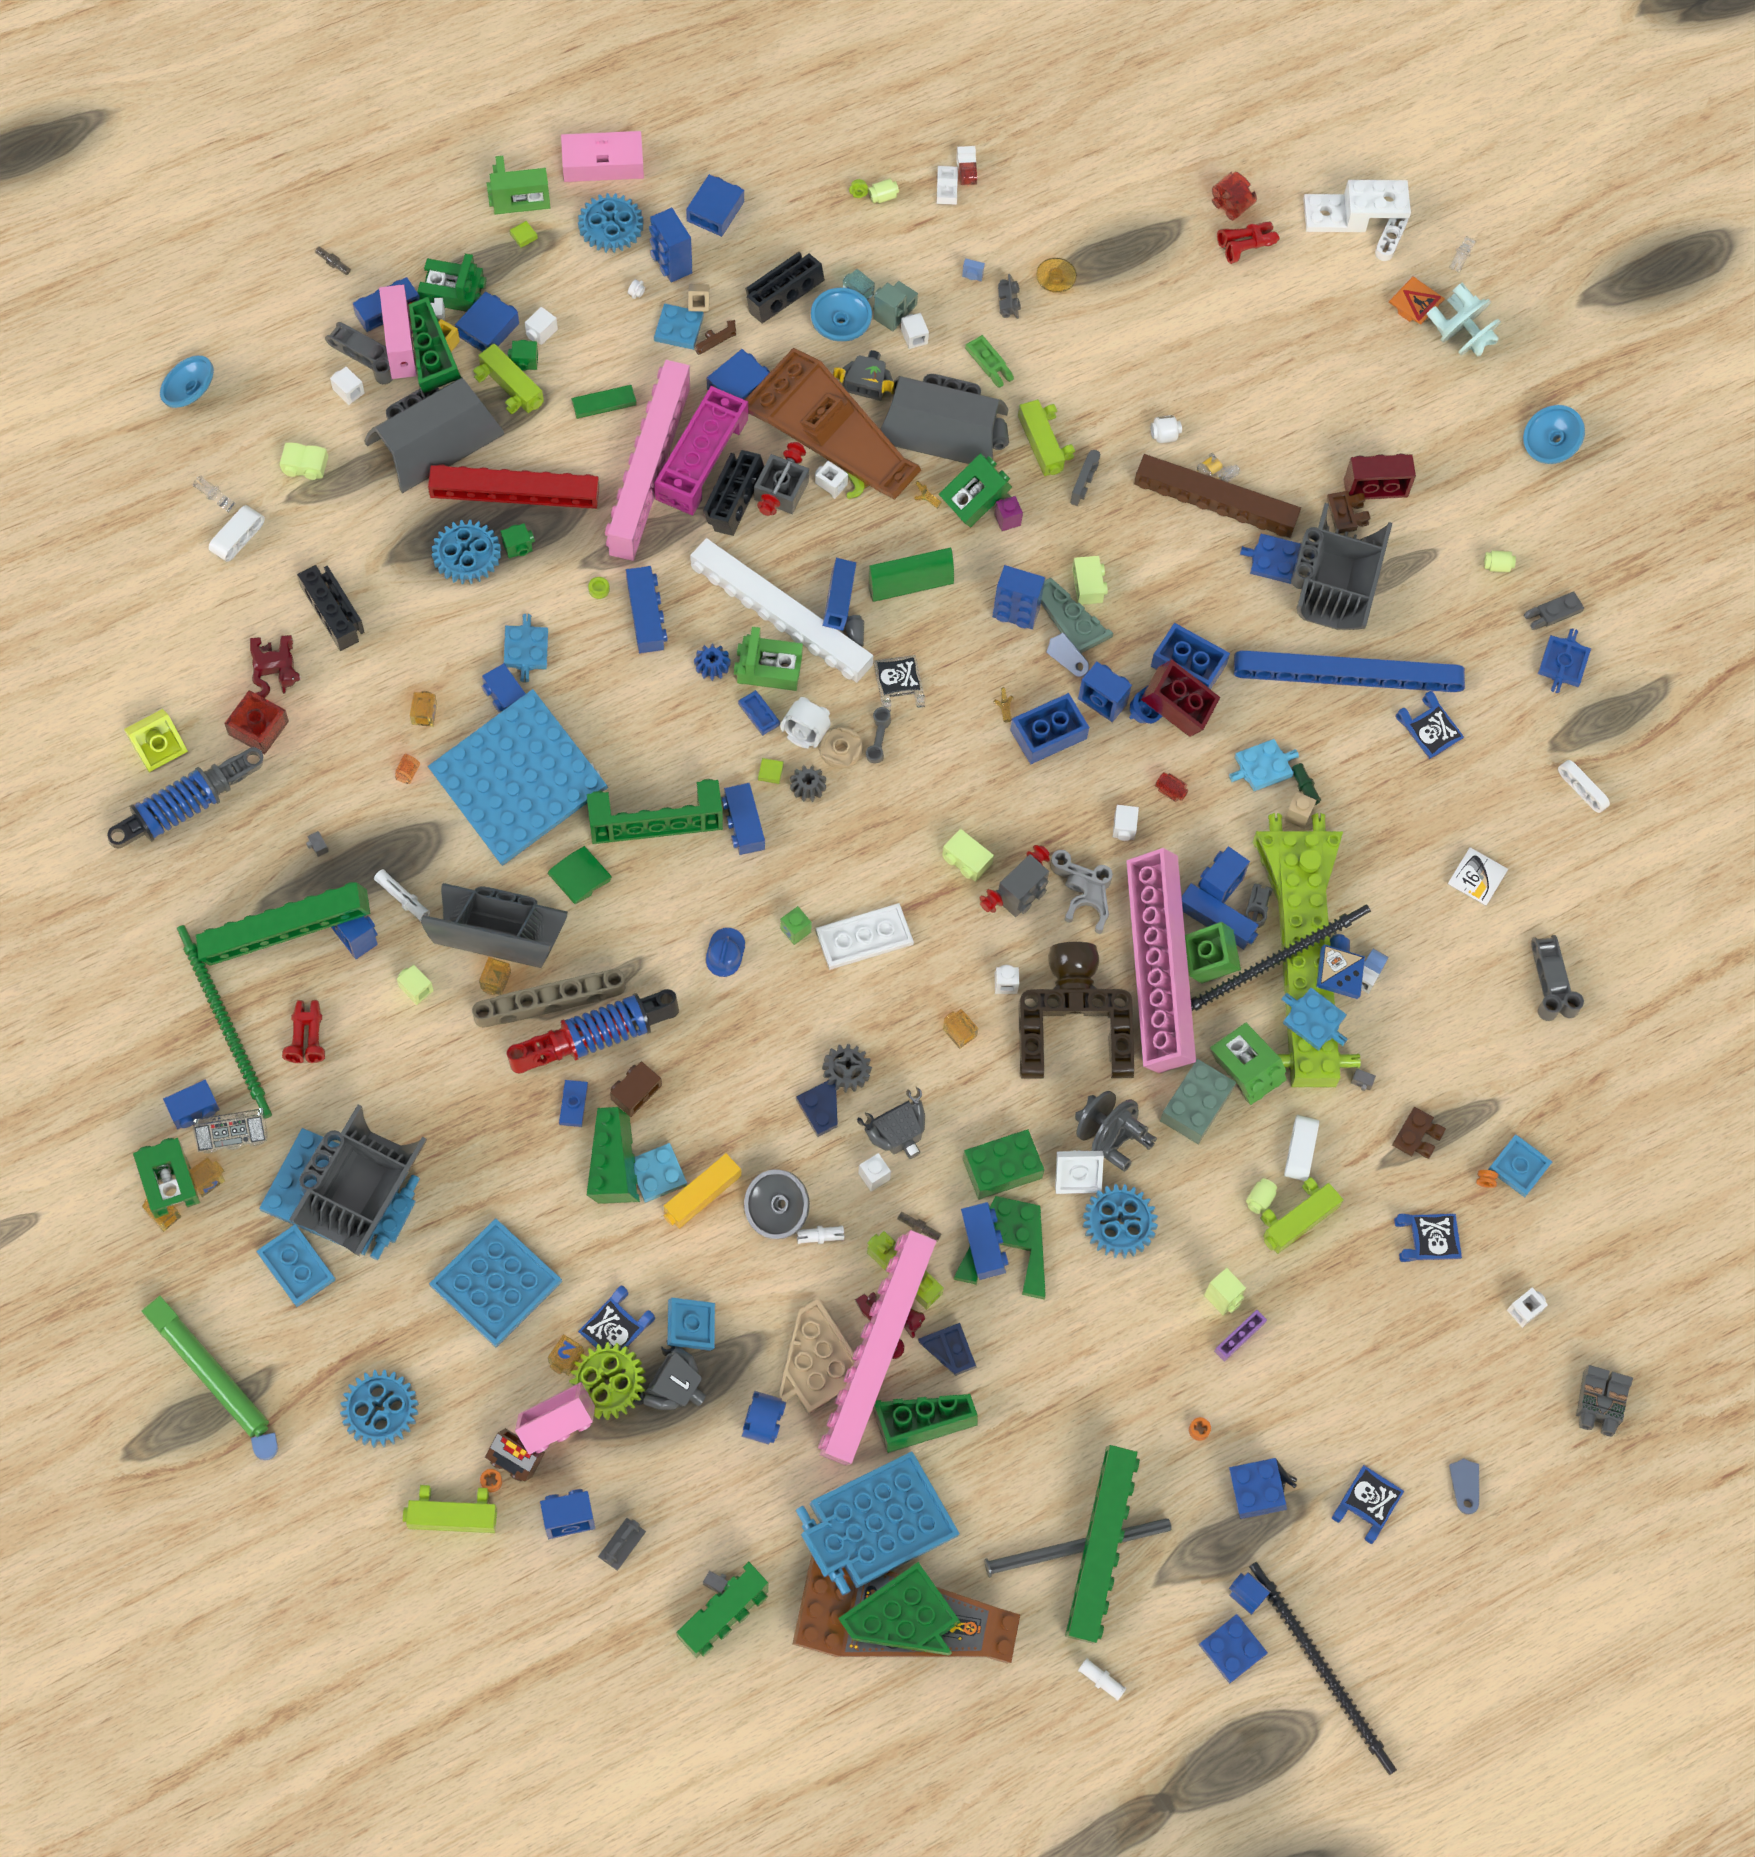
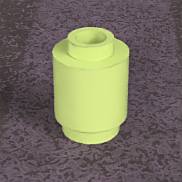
M890 178L872 184V187L868 188L872 203L877 202L880 204L897 198L896 193H899L896 181L892 182Z
M1491 550V552L1485 553L1484 569H1489V571L1510 572L1511 568H1515L1516 556H1512V551Z
M1262 1178L1260 1182L1255 1184L1246 1199L1248 1208L1257 1214L1265 1212L1277 1194V1186L1270 1180Z

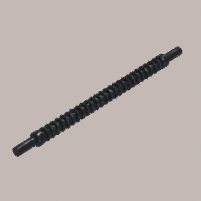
M1366 904L1348 915L1345 913L1339 916V920L1334 919V923L1329 922L1328 926L1323 925V929L1320 930L1318 928L1316 933L1312 931V935L1309 936L1307 934L1305 939L1301 937L1300 942L1295 941L1294 945L1289 944V948L1284 947L1283 951L1278 950V954L1273 953L1271 958L1267 956V960L1264 961L1262 959L1260 964L1256 962L1255 967L1250 966L1249 970L1244 969V973L1239 972L1238 976L1233 975V979L1228 978L1227 982L1222 981L1220 986L1217 984L1215 989L1211 987V991L1208 992L1206 990L1204 995L1199 994L1200 997L1197 998L1195 996L1191 998L1192 1011L1202 1009V1005L1207 1006V1002L1210 1001L1212 1003L1214 998L1218 1000L1219 995L1224 996L1225 992L1230 993V989L1235 990L1236 986L1241 987V983L1246 984L1247 980L1252 981V977L1255 976L1257 978L1259 973L1263 975V971L1266 970L1268 972L1270 967L1274 969L1275 964L1280 965L1281 961L1286 962V958L1291 959L1292 955L1297 956V952L1302 953L1303 949L1308 950V946L1311 945L1313 947L1315 942L1319 944L1320 939L1325 940L1326 936L1331 937V933L1336 934L1337 930L1342 931L1343 927L1348 928L1352 925L1353 921L1371 912L1369 906Z
M1258 1562L1250 1565L1249 1568L1257 1580L1271 1591L1268 1595V1601L1273 1602L1272 1607H1277L1276 1613H1281L1280 1619H1285L1284 1624L1289 1625L1288 1630L1293 1631L1292 1636L1297 1637L1296 1642L1301 1643L1300 1648L1305 1649L1304 1654L1309 1655L1308 1660L1313 1661L1312 1666L1317 1667L1316 1672L1321 1673L1320 1678L1325 1679L1324 1684L1329 1685L1328 1690L1333 1691L1332 1696L1337 1697L1336 1702L1341 1703L1340 1708L1345 1709L1344 1714L1349 1715L1348 1720L1354 1722L1352 1726L1358 1728L1356 1732H1361L1360 1738H1365L1364 1744L1369 1745L1368 1750L1370 1753L1376 1755L1389 1775L1397 1771L1384 1751V1745L1381 1740L1377 1741V1735L1372 1734L1373 1729L1368 1728L1369 1723L1364 1722L1365 1717L1360 1716L1361 1711L1356 1710L1357 1705L1352 1704L1353 1699L1348 1698L1349 1693L1344 1692L1345 1687L1340 1686L1341 1681L1336 1680L1337 1675L1332 1674L1333 1669L1328 1668L1329 1663L1323 1661L1325 1657L1319 1655L1321 1651L1315 1649L1317 1645L1311 1643L1313 1639L1307 1637L1309 1633H1304L1305 1627H1300L1301 1621H1296L1295 1618L1297 1616L1292 1615L1293 1610L1288 1609L1289 1604H1285V1598L1280 1597L1281 1592L1276 1591V1584L1273 1581L1270 1582Z

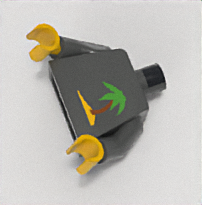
M869 351L868 357L859 355L855 361H851L843 368L835 367L833 370V375L839 379V382L843 383L844 380V388L848 393L882 401V395L885 391L891 392V394L894 393V382L891 373L885 369L886 363L880 360L881 354L877 351Z

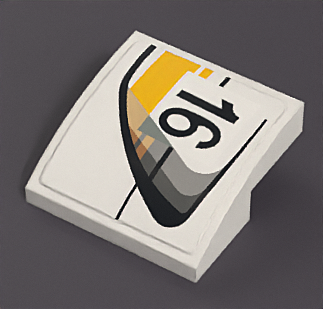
M1469 848L1448 885L1487 906L1508 869L1476 850Z

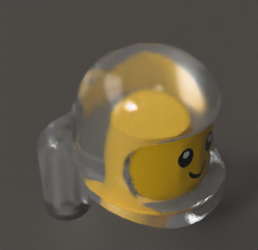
M1213 452L1208 455V459L1197 466V472L1217 479L1221 477V480L1226 482L1235 478L1240 472V468L1236 464L1224 468Z

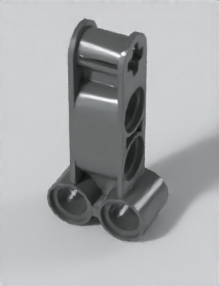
M337 322L336 328L330 335L325 337L326 342L334 349L372 369L375 379L379 384L390 383L393 379L391 377L386 346L342 322Z
M1552 935L1549 938L1542 939L1533 937L1531 947L1544 999L1538 1008L1539 1017L1545 1021L1554 1020L1558 1013H1561L1566 1018L1576 1017L1584 1005V999L1580 993L1571 992L1557 936ZM1567 1002L1573 1003L1576 1008L1570 1007ZM1546 1005L1552 1006L1554 1010H1549Z

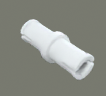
M817 1226L814 1229H801L796 1232L798 1235L797 1243L818 1242V1244H824V1241L844 1240L843 1226L826 1228Z
M1088 1658L1078 1669L1079 1672L1095 1683V1687L1098 1689L1101 1687L1117 1701L1126 1690L1125 1686H1122L1109 1676L1110 1673L1107 1670H1101Z

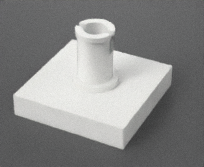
M1074 1150L1057 1152L1056 1194L1097 1193L1098 1190L1102 1192L1103 1151Z

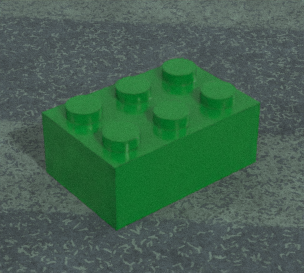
M1029 1129L966 1149L963 1153V1162L978 1200L1043 1178L1045 1171Z

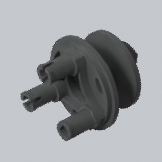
M1105 1091L1098 1097L1090 1095L1088 1096L1086 1106L1075 1113V1119L1079 1122L1076 1135L1079 1139L1085 1141L1096 1134L1092 1144V1151H1103L1106 1160L1125 1172L1131 1166L1132 1161L1117 1149L1125 1141L1135 1139L1145 1146L1146 1149L1150 1150L1154 1146L1157 1137L1151 1135L1148 1132V1127L1137 1120L1139 1110L1136 1101L1132 1099L1126 1100L1114 1109L1116 1095L1113 1092Z

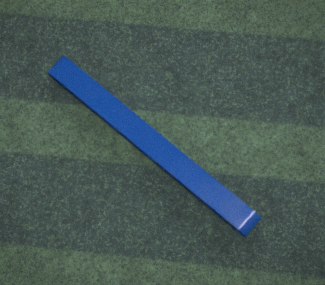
M1238 651L1234 654V675L1238 678L1440 692H1461L1465 689V668L1461 665L1260 651Z

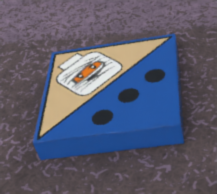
M1324 944L1320 951L1316 987L1358 999L1361 996L1365 956Z

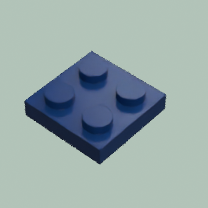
M1237 1614L1199 1644L1229 1684L1268 1653Z

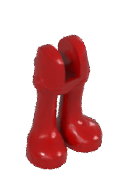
M297 1000L294 1013L291 1015V1020L293 1021L292 1044L284 1047L282 1051V1058L292 1063L304 1062L305 1026H309L308 1046L305 1050L306 1061L308 1063H318L325 1059V1049L319 1044V1028L323 1015L321 1014L318 1000L311 1001L310 1012H305L303 1000Z

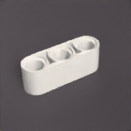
M244 505L211 540L209 551L226 562L231 561L262 527L265 517L248 505Z
M1301 1115L1296 1116L1284 1172L1285 1177L1302 1181L1308 1179L1319 1127L1318 1119Z

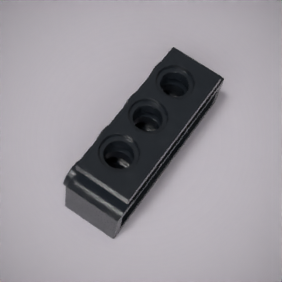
M797 252L746 287V298L750 314L763 324L825 281L822 263L810 253L802 258L801 253Z
M741 450L736 459L735 454L730 453L703 509L708 524L713 526L715 532L734 536L754 494V486L764 468L761 454Z
M314 565L297 574L300 587L336 646L342 651L359 642L357 631L360 634L365 633L362 620L328 565L324 567L325 573L321 574L317 565Z

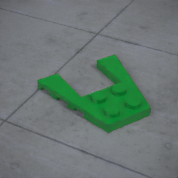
M995 1196L990 1209L995 1208L998 1221L994 1222L996 1230L1001 1231L1003 1243L999 1245L1031 1251L1022 1295L1045 1300L1040 1205ZM969 1246L955 1274L954 1280L977 1285L978 1275Z

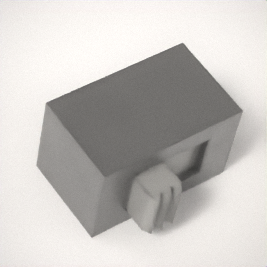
M319 831L308 836L309 841L306 845L309 849L313 847L317 857L329 852Z
M1356 1069L1351 1084L1362 1087V1091L1366 1089L1371 1090L1376 1075Z
M709 1570L703 1585L717 1593L723 1594L725 1591L724 1587L728 1581L725 1580V1574L722 1573L721 1576H718Z

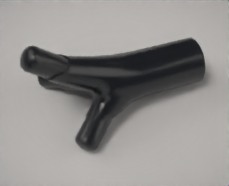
M1276 1459L1283 1492L1286 1483L1296 1488L1297 1484L1294 1482L1297 1481V1478L1288 1474Z

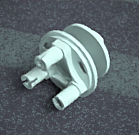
M1462 282L1453 289L1454 294L1452 297L1447 299L1457 311V314L1452 319L1447 320L1436 306L1426 315L1441 333L1442 342L1449 340L1463 328H1466L1473 338L1458 353L1463 355L1472 350L1476 356H1481L1485 346L1495 345L1498 342L1499 338L1493 330L1501 321L1496 319L1480 330L1473 320L1489 306L1491 301L1489 299L1479 300L1476 295H1472Z

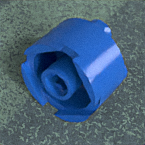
M754 1391L752 1404L749 1405L741 1437L769 1445V1443H774L775 1438H777L780 1425L776 1424L777 1420L780 1421L781 1416H783L786 1402L782 1401V1398Z

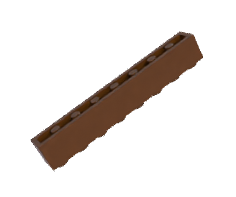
M1144 454L1134 481V485L1142 489H1149L1162 496L1175 498L1182 503H1189L1200 509L1213 511L1220 516L1236 519L1240 523H1247L1256 526L1258 529L1274 532L1281 537L1291 538L1301 511V507L1147 454Z

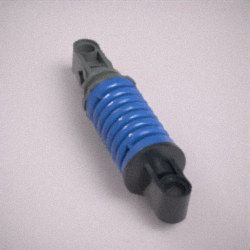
M252 747L237 756L227 759L219 766L216 764L211 765V769L207 771L197 767L188 774V778L183 776L180 781L176 780L173 782V786L168 785L165 790L160 789L158 794L153 793L151 795V799L146 797L143 803L138 802L130 805L132 816L108 830L109 844L117 849L123 848L144 835L152 842L158 835H162L165 832L160 825L161 823L169 831L172 828L170 822L173 826H178L177 818L181 822L186 821L184 814L192 818L194 816L192 809L196 814L200 813L199 805L207 809L210 803H220V793L230 791L231 785L242 781L262 767V751ZM250 755H256L260 760L256 764H251L247 761V758ZM115 832H121L124 834V839L116 842L112 839V835Z

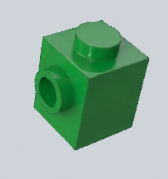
M512 341V349H508V357L522 371L537 370V341Z
M525 523L512 525L508 529L501 530L502 543L508 558L524 556L533 551L532 543L535 542L531 530L527 531Z

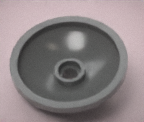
M780 1169L765 1171L750 1183L746 1191L744 1209L747 1220L752 1228L764 1237L783 1239L792 1236L802 1228L809 1214L810 1200L807 1189L803 1182L789 1171ZM782 1200H784L786 1203L784 1208H782L781 1206Z

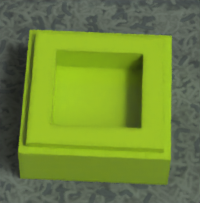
M527 221L509 230L510 235L520 248L538 239L536 232Z
M762 758L758 781L780 784L784 762Z

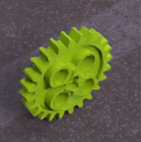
M609 1342L606 1343L605 1349L600 1344H597V1351L595 1352L588 1348L589 1356L581 1354L582 1363L575 1362L578 1370H572L571 1373L576 1378L569 1380V1383L576 1385L582 1382L595 1405L594 1416L597 1419H600L603 1414L604 1418L609 1420L611 1413L617 1419L619 1418V1411L627 1414V1406L635 1408L632 1401L634 1399L641 1400L637 1395L638 1392H645V1389L640 1386L641 1383L646 1382V1379L640 1376L645 1373V1370L639 1367L642 1362L639 1359L635 1360L637 1355L634 1352L629 1353V1349L626 1346L621 1350V1346L618 1343L614 1345L613 1349ZM617 1361L616 1367L608 1370L609 1363ZM597 1373L596 1379L588 1382L589 1375ZM609 1377L610 1383L606 1385L605 1379ZM624 1380H628L627 1386L624 1389H619V1384ZM607 1392V1398L604 1401L599 1402V1396L602 1393Z

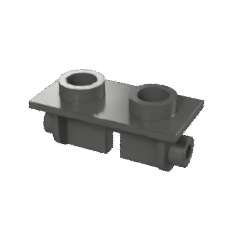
M1008 274V280L1002 279L998 284L999 298L1003 299L999 301L1000 314L1003 318H1008L1011 314H1014L1019 319L1018 310H1021L1019 298H1017V293L1020 292L1018 282L1014 281L1012 276Z
M626 1518L598 1557L618 1571L646 1531L635 1520Z

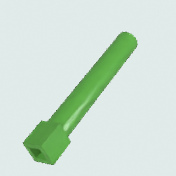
M159 1296L142 1310L146 1319L165 1338L250 1437L256 1436L258 1438L268 1430V1419L185 1326L164 1299Z

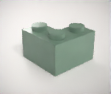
M900 281L894 286L887 282L882 288H878L874 294V320L894 331L901 324V319L909 315L917 306L918 293Z

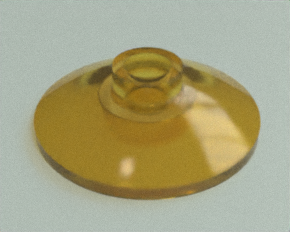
M1049 258L1038 266L1036 278L1040 286L1045 290L1061 293L1073 287L1076 282L1077 273L1069 261L1062 258Z

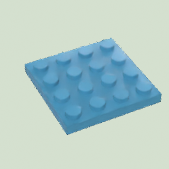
M495 1218L429 1285L497 1348L562 1283V1279Z

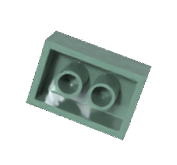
M1197 1059L1164 1109L1160 1122L1199 1145L1231 1095L1236 1082Z

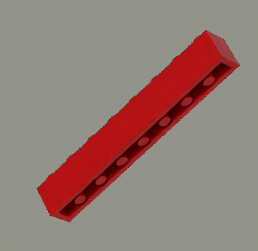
M431 465L428 489L430 498L597 509L599 476L591 474L573 475L571 473L556 474L547 471L540 473L528 470L510 471L508 469L494 470L485 467L468 468L466 466L448 467L446 465Z

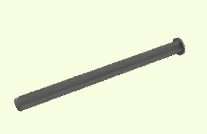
M1168 1518L1124 1528L1125 1533L1122 1543L1171 1531V1522ZM1086 1538L988 1561L986 1558L984 1563L987 1575L991 1578L994 1573L1081 1553L1084 1550Z

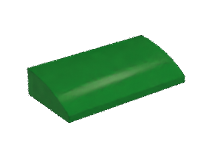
M951 547L869 565L868 589L873 602L954 584V561Z

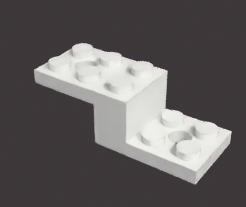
M1348 180L1344 194H1305L1303 198L1306 232H1366L1370 218H1410L1411 215L1408 180ZM1384 197H1391L1394 201H1386ZM1328 211L1330 215L1325 216L1320 212Z

